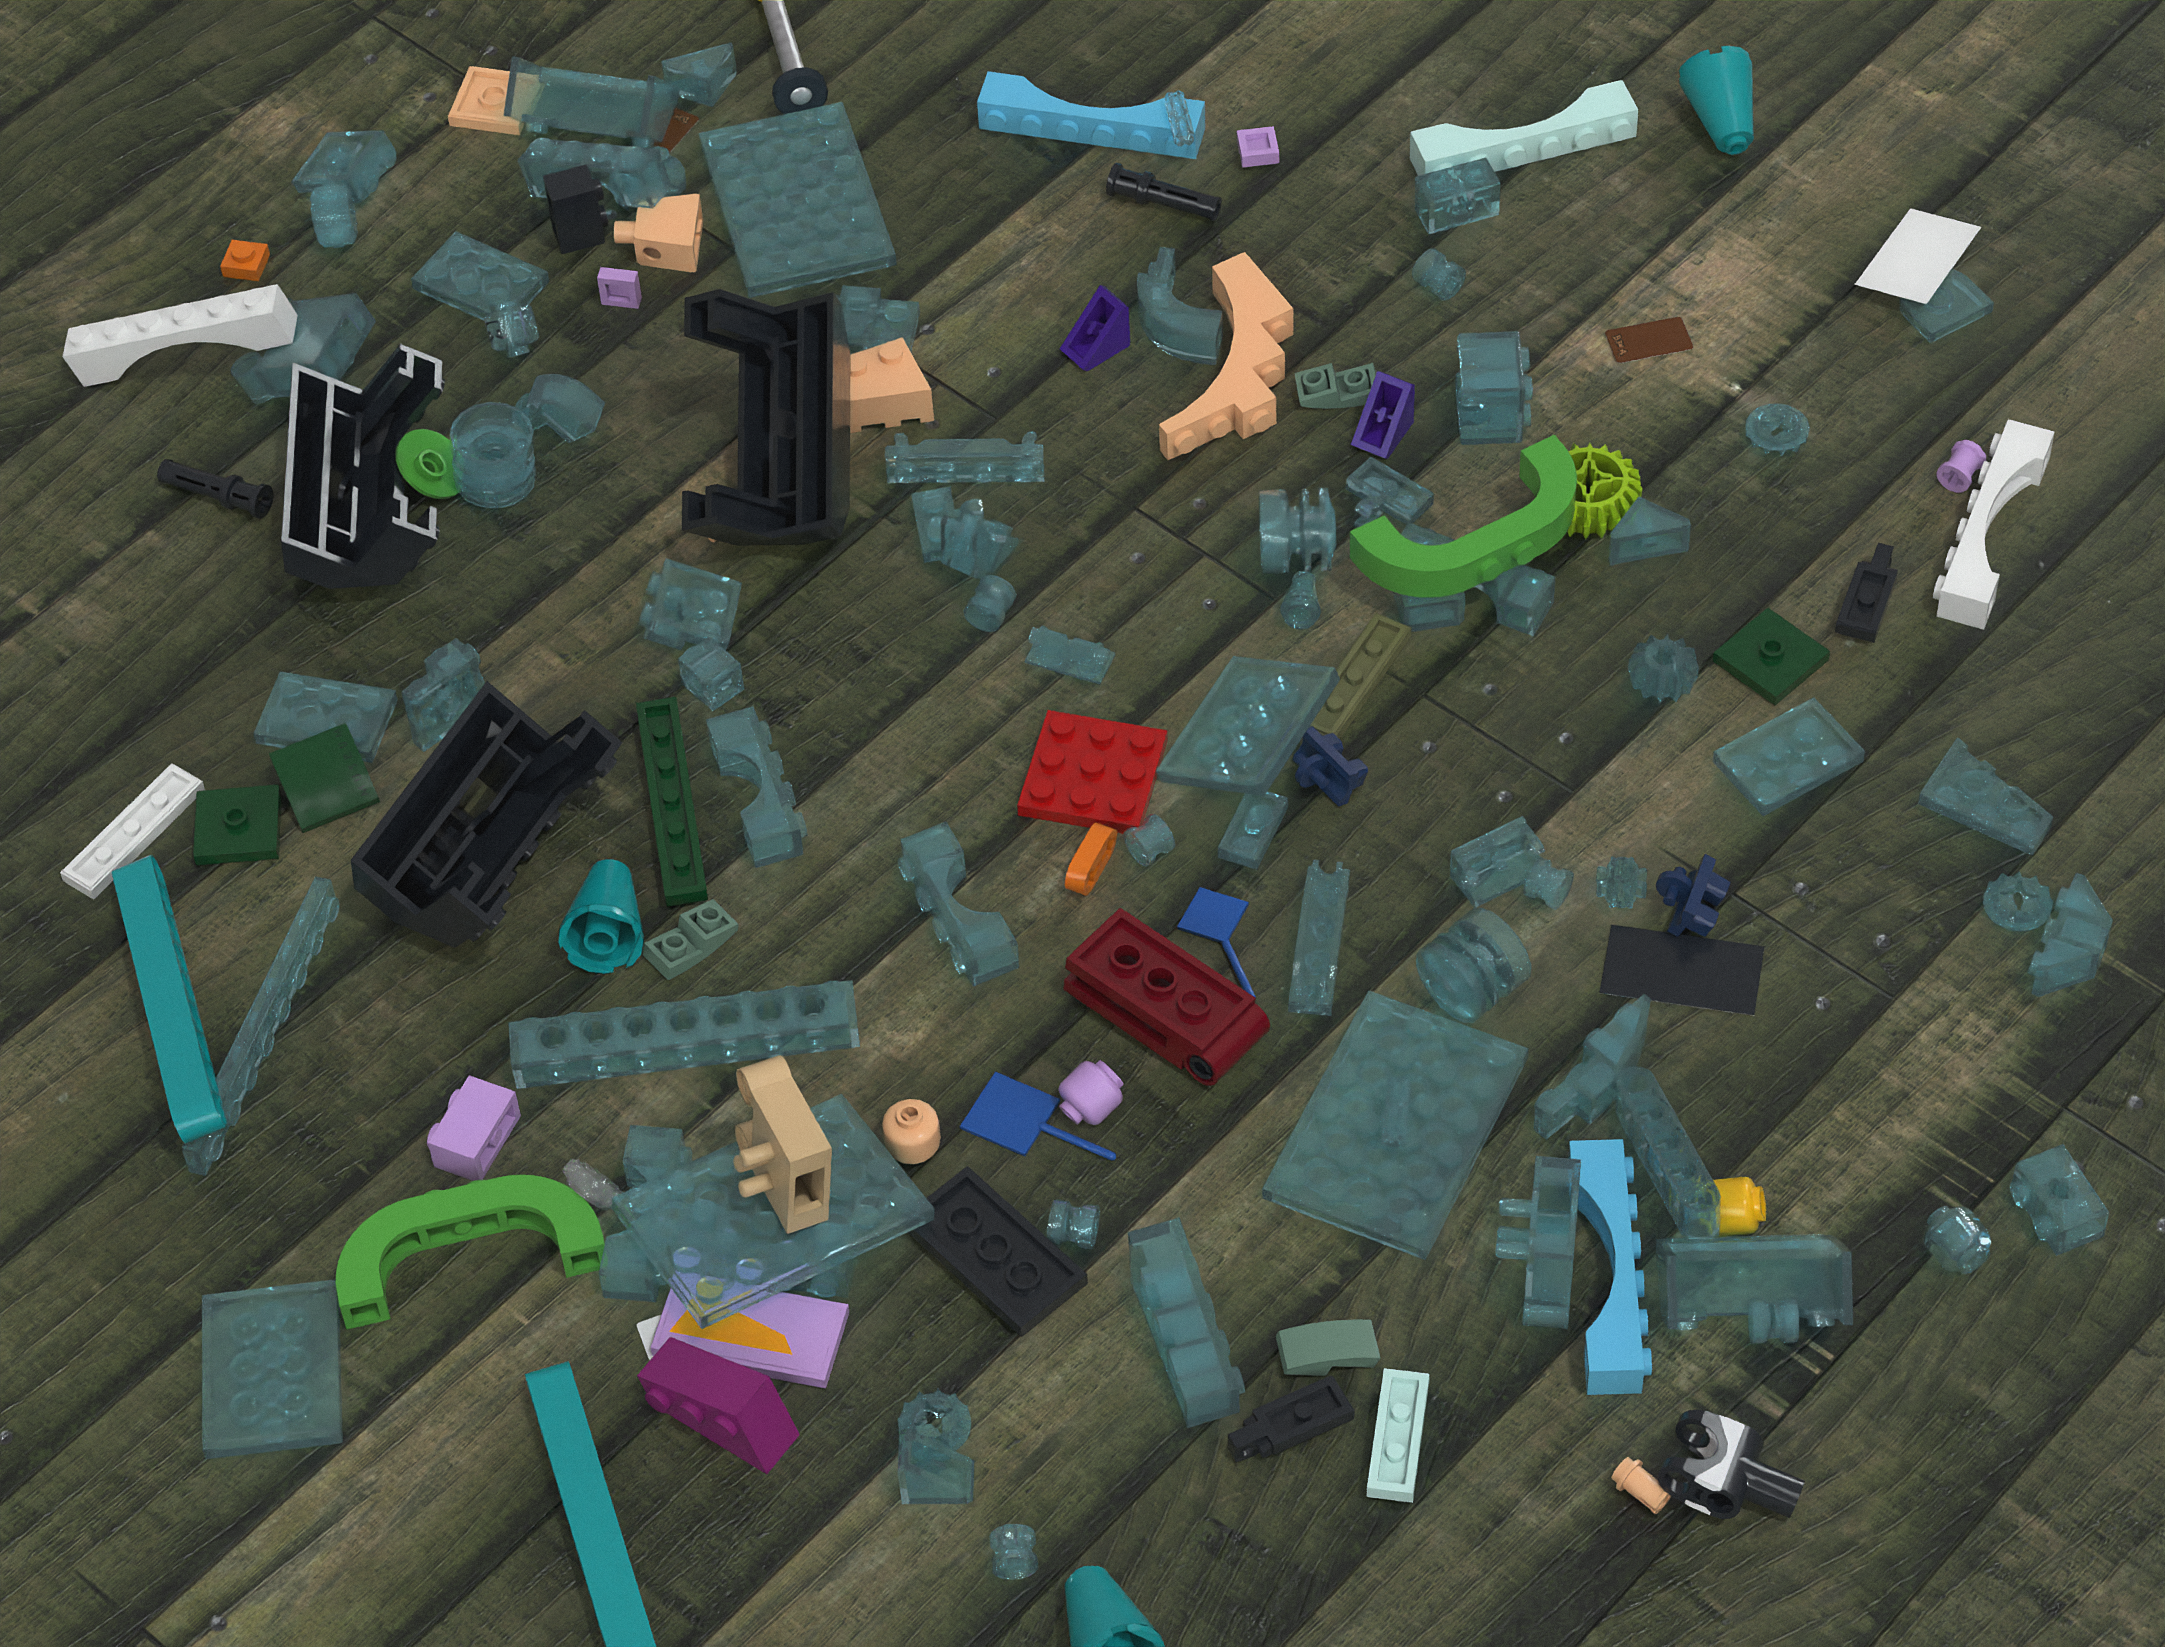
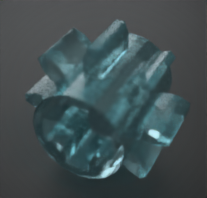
M1612 856L1607 868L1603 866H1598L1596 896H1605L1610 908H1633L1636 897L1646 898L1647 869H1639L1633 857L1615 858Z

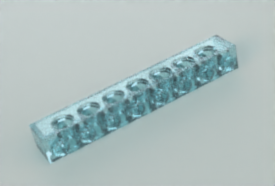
M852 980L841 982L828 981L823 984L801 987L786 986L781 989L760 992L744 991L735 995L719 997L703 996L694 1000L670 1003L656 1002L645 1006L614 1007L604 1011L572 1012L563 1016L531 1017L522 1021L508 1022L511 1067L517 1089L766 1059L779 1055L790 1056L860 1047Z

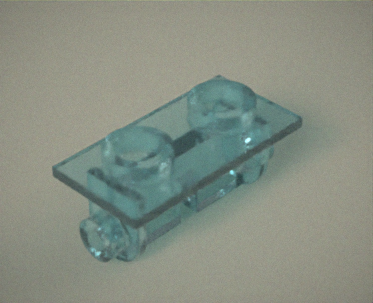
M1041 626L1039 629L1033 627L1030 632L1029 643L1033 645L1025 659V663L1100 685L1115 657V652L1104 648V643L1098 642L1096 644L1076 637L1070 640L1067 639L1065 634L1048 630L1046 626Z

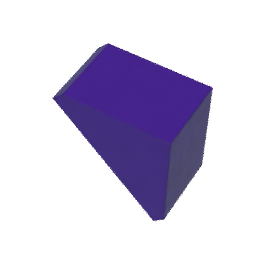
M1100 285L1061 345L1060 350L1084 371H1089L1130 346L1129 307L1105 286Z
M1377 371L1351 445L1388 459L1414 423L1415 384Z

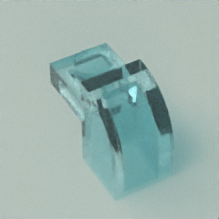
M560 374L539 375L535 378L530 393H526L517 401L514 408L516 413L510 428L521 437L548 425L566 442L571 443L596 430L605 402L590 388L576 379Z

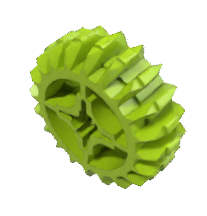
M1591 442L1585 448H1579L1573 443L1568 452L1575 464L1577 486L1574 517L1567 531L1569 537L1578 532L1583 534L1585 540L1590 533H1596L1599 537L1603 538L1606 530L1617 534L1621 525L1629 526L1632 516L1636 515L1639 509L1640 499L1642 498L1639 470L1634 469L1632 459H1623L1620 450L1610 453L1606 444L1598 449L1593 448ZM1586 487L1589 488V494L1586 493Z

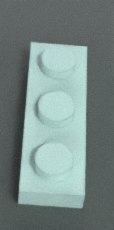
M1384 1368L1367 1483V1497L1413 1503L1429 1388L1428 1373Z

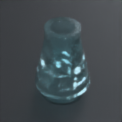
M1306 571L1297 572L1293 575L1291 585L1280 608L1285 622L1295 629L1311 627L1321 614L1315 586L1316 579L1314 575Z

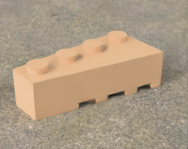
M903 337L850 355V433L861 432V426L885 423V428L901 426V420L919 418L920 423L934 421L931 388Z

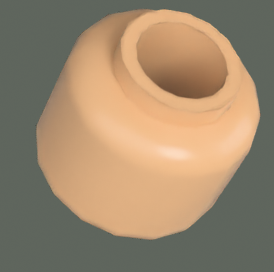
M906 1099L890 1106L884 1114L882 1122L886 1151L894 1160L903 1164L914 1165L925 1162L933 1157L939 1148L941 1135L937 1113L928 1103L917 1099Z

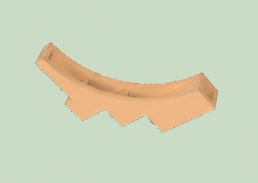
M1246 252L1212 266L1213 295L1225 311L1233 332L1231 350L1220 374L1205 393L1185 410L1159 424L1160 452L1167 460L1189 453L1194 448L1213 439L1221 438L1233 430H1236L1242 439H1245L1277 424L1276 396L1269 387L1285 379V352L1277 343L1293 336V307Z

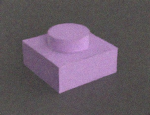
M1274 126L1237 130V144L1242 167L1279 163V149Z
M601 267L597 276L601 305L638 309L642 299L638 271Z

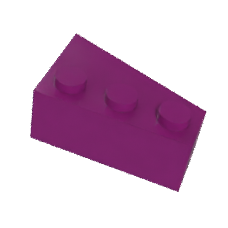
M669 1337L637 1375L646 1392L645 1399L652 1408L660 1413L669 1414L765 1474L770 1472L800 1435L768 1375L673 1337Z

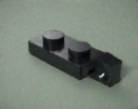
M1878 543L1871 563L1866 561L1858 562L1836 622L1835 633L1875 643L1897 581L1898 570L1890 568L1894 546Z
M1330 1375L1253 1409L1252 1416L1243 1421V1428L1228 1434L1227 1448L1236 1463L1256 1456L1258 1453L1262 1457H1267L1271 1454L1275 1455L1353 1420L1355 1410L1335 1378Z

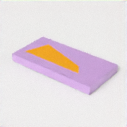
M676 1272L651 1345V1353L654 1356L669 1337H673L768 1375L772 1379L826 1389L849 1316V1306L839 1302Z

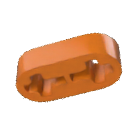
M1096 822L1091 826L1068 867L1065 877V889L1085 896L1092 891L1114 851L1117 840L1116 829Z

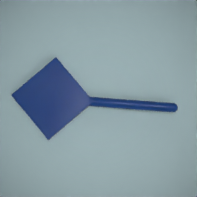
M1200 887L1179 922L1177 929L1220 942L1242 989L1256 998L1229 941L1249 902Z

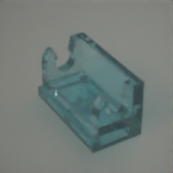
M1521 816L1451 850L1450 877L1474 908L1545 874L1547 865L1539 856V854L1545 852V849L1539 838L1527 825L1526 819Z

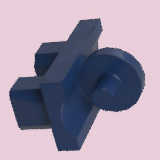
M1313 726L1303 729L1301 734L1303 738L1302 744L1292 759L1298 766L1295 773L1296 782L1304 788L1316 784L1338 807L1347 804L1352 790L1363 785L1368 773V767L1359 758L1347 761L1342 756L1344 749L1342 741L1334 733L1322 736Z
M1705 854L1700 861L1698 870L1690 871L1687 876L1686 870L1682 867H1676L1674 871H1665L1659 875L1656 882V890L1664 897L1663 903L1667 906H1674L1675 902H1677L1667 932L1678 937L1687 928L1706 937L1715 926L1719 912L1701 903V900L1703 899L1718 906L1724 899L1731 883L1712 871L1716 859Z

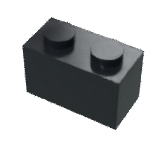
M587 164L544 175L543 181L551 226L561 254L604 244L603 228L608 227L609 224L603 204L599 205L598 202L604 200V193L599 178L592 179Z

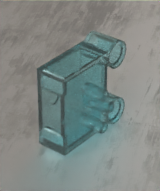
M356 293L296 301L287 298L298 315L293 344L269 348L263 358L258 352L247 353L236 360L230 370L231 375L253 403L259 404L271 398L290 396L292 362L339 381L341 380L347 368L353 365L355 355L376 322Z
M1536 1156L1532 1200L1500 1199L1499 1214L1501 1216L1530 1218V1229L1500 1226L1497 1232L1495 1253L1497 1258L1527 1260L1522 1325L1568 1329L1581 1169L1580 1159Z

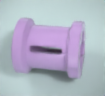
M1969 440L1957 441L1951 449L1952 456L1949 461L1941 464L1937 470L1939 482L1946 489L1956 493H1962L1969 488L1972 483L1971 476L1975 470L1981 469L1984 461H1986V454L1982 451L1981 447Z

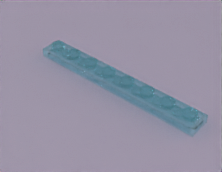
M315 876L216 1077L227 1120V1127L190 1143H184L182 1146L190 1173L206 1176L212 1162L220 1158L226 1133L230 1126H234L237 1123L244 1096L247 1091H251L257 1081L258 1068L263 1057L270 1055L274 1045V1035L280 1023H284L289 1016L291 1000L296 990L301 989L306 981L307 967L313 955L317 956L322 948L323 934L329 922L333 923L338 915L339 899L335 896L330 879Z

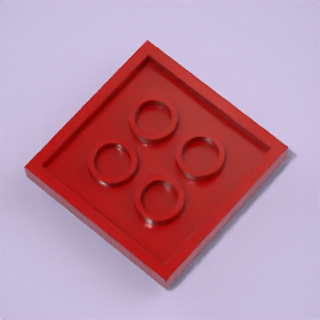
M1047 710L1017 804L1018 816L1091 828L1096 822L1116 829L1117 833L1140 836L1168 742V730Z

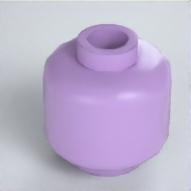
M1101 1060L1096 1064L1090 1061H1083L1060 1083L1058 1090L1064 1102L1059 1107L1077 1125L1082 1120L1091 1125H1099L1122 1102L1123 1095L1120 1088L1124 1084L1116 1073Z

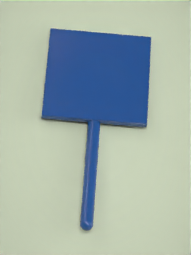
M998 1072L993 1074L960 1125V1129L1024 1157L1041 1131L1111 1161L1116 1159V1153L1047 1124L1060 1103L1059 1098Z

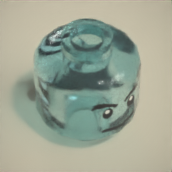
M520 299L490 306L491 312L485 316L484 323L491 348L495 351H506L508 358L529 353L528 345L536 342L539 338V331L532 307L527 304H521Z

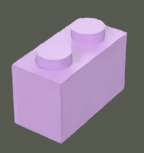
M469 1075L461 1089H456L451 1095L448 1110L441 1122L435 1123L428 1134L427 1146L429 1147L434 1167L472 1181L483 1180L521 1117L515 1091Z

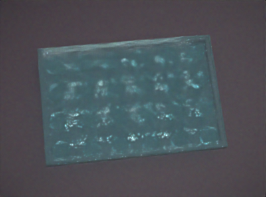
M843 102L699 133L703 155L749 298L897 265L896 254Z
M1368 990L1262 1188V1198L1426 1260L1528 1059L1529 1048Z
M842 1094L810 1108L832 1147L829 1218L827 1221L787 1234L765 1192L747 1198L742 1197L738 1188L739 1182L754 1177L755 1174L752 1169L742 1173L735 1169L733 1159L734 1156L740 1153L737 1141L612 1197V1210L701 1329L934 1220V1207Z

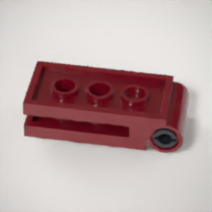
M1119 908L1066 958L1065 969L1071 973L1064 979V991L1182 1070L1186 1067L1190 1075L1204 1085H1215L1270 1030V1021L1266 1013L1255 1004L1256 998L1122 908Z

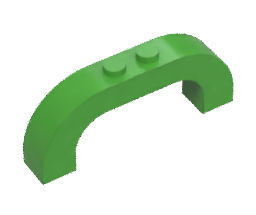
M1552 435L1521 450L1519 478L1536 497L1527 506L1461 538L1441 545H1423L1408 540L1396 530L1384 515L1350 531V559L1374 583L1395 593L1413 597L1432 598L1453 595L1485 581H1491L1505 571L1518 565L1529 563L1533 558L1556 545L1566 534L1575 512L1577 473L1573 459L1559 439Z
M508 1175L489 1180H474L467 1185L446 1190H431L424 1195L388 1205L366 1219L353 1232L338 1260L336 1289L346 1329L391 1319L386 1297V1285L393 1269L406 1257L423 1250L508 1230H535L552 1239L561 1253L566 1278L610 1268L599 1220L589 1203L575 1190L556 1180L535 1175Z

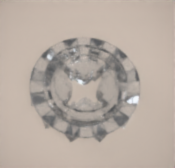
M570 1159L562 1168L563 1173L567 1177V1184L585 1200L605 1211L609 1209L619 1211L626 1200L624 1193L619 1189L618 1185L613 1183L609 1177L600 1173L598 1169H594L586 1162L576 1159Z

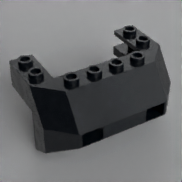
M722 289L686 297L684 336L739 354L737 489L720 484L706 486L705 495L689 490L682 491V531L736 546L805 545L841 537L850 510L851 356L842 304L834 292L776 307Z
M399 344L363 390L292 362L281 536L284 571L286 573L329 589L395 585L401 581L408 571L412 572L416 568L420 557L427 549H432L435 546L440 532L439 527L436 526L437 508L429 506L415 524L407 522L408 497L403 496L405 483L402 482V474L397 466L395 453L398 442L412 424L420 422L426 407L432 400H437L441 396L445 386V379L442 378V360Z
M486 681L350 860L354 889L395 923L454 948L468 939L472 942L476 941L486 929L489 931L494 929L505 916L507 911L502 907L511 896V893L506 888L518 874L513 868L520 859L523 862L526 861L537 849L540 843L535 838L541 830L548 831L559 819L562 813L557 808L565 797L579 787L586 790L598 776L601 779L605 777L618 761L613 755L623 742L585 710L550 735L499 690ZM479 778L488 788L468 813L459 805V800L474 780ZM497 890L501 891L493 897Z

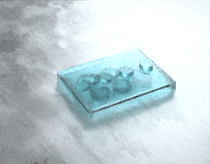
M1233 656L1157 768L1156 772L1161 782L1265 796L1340 681L1334 667Z
M336 1279L202 1295V1443L206 1459L343 1443L340 1306Z

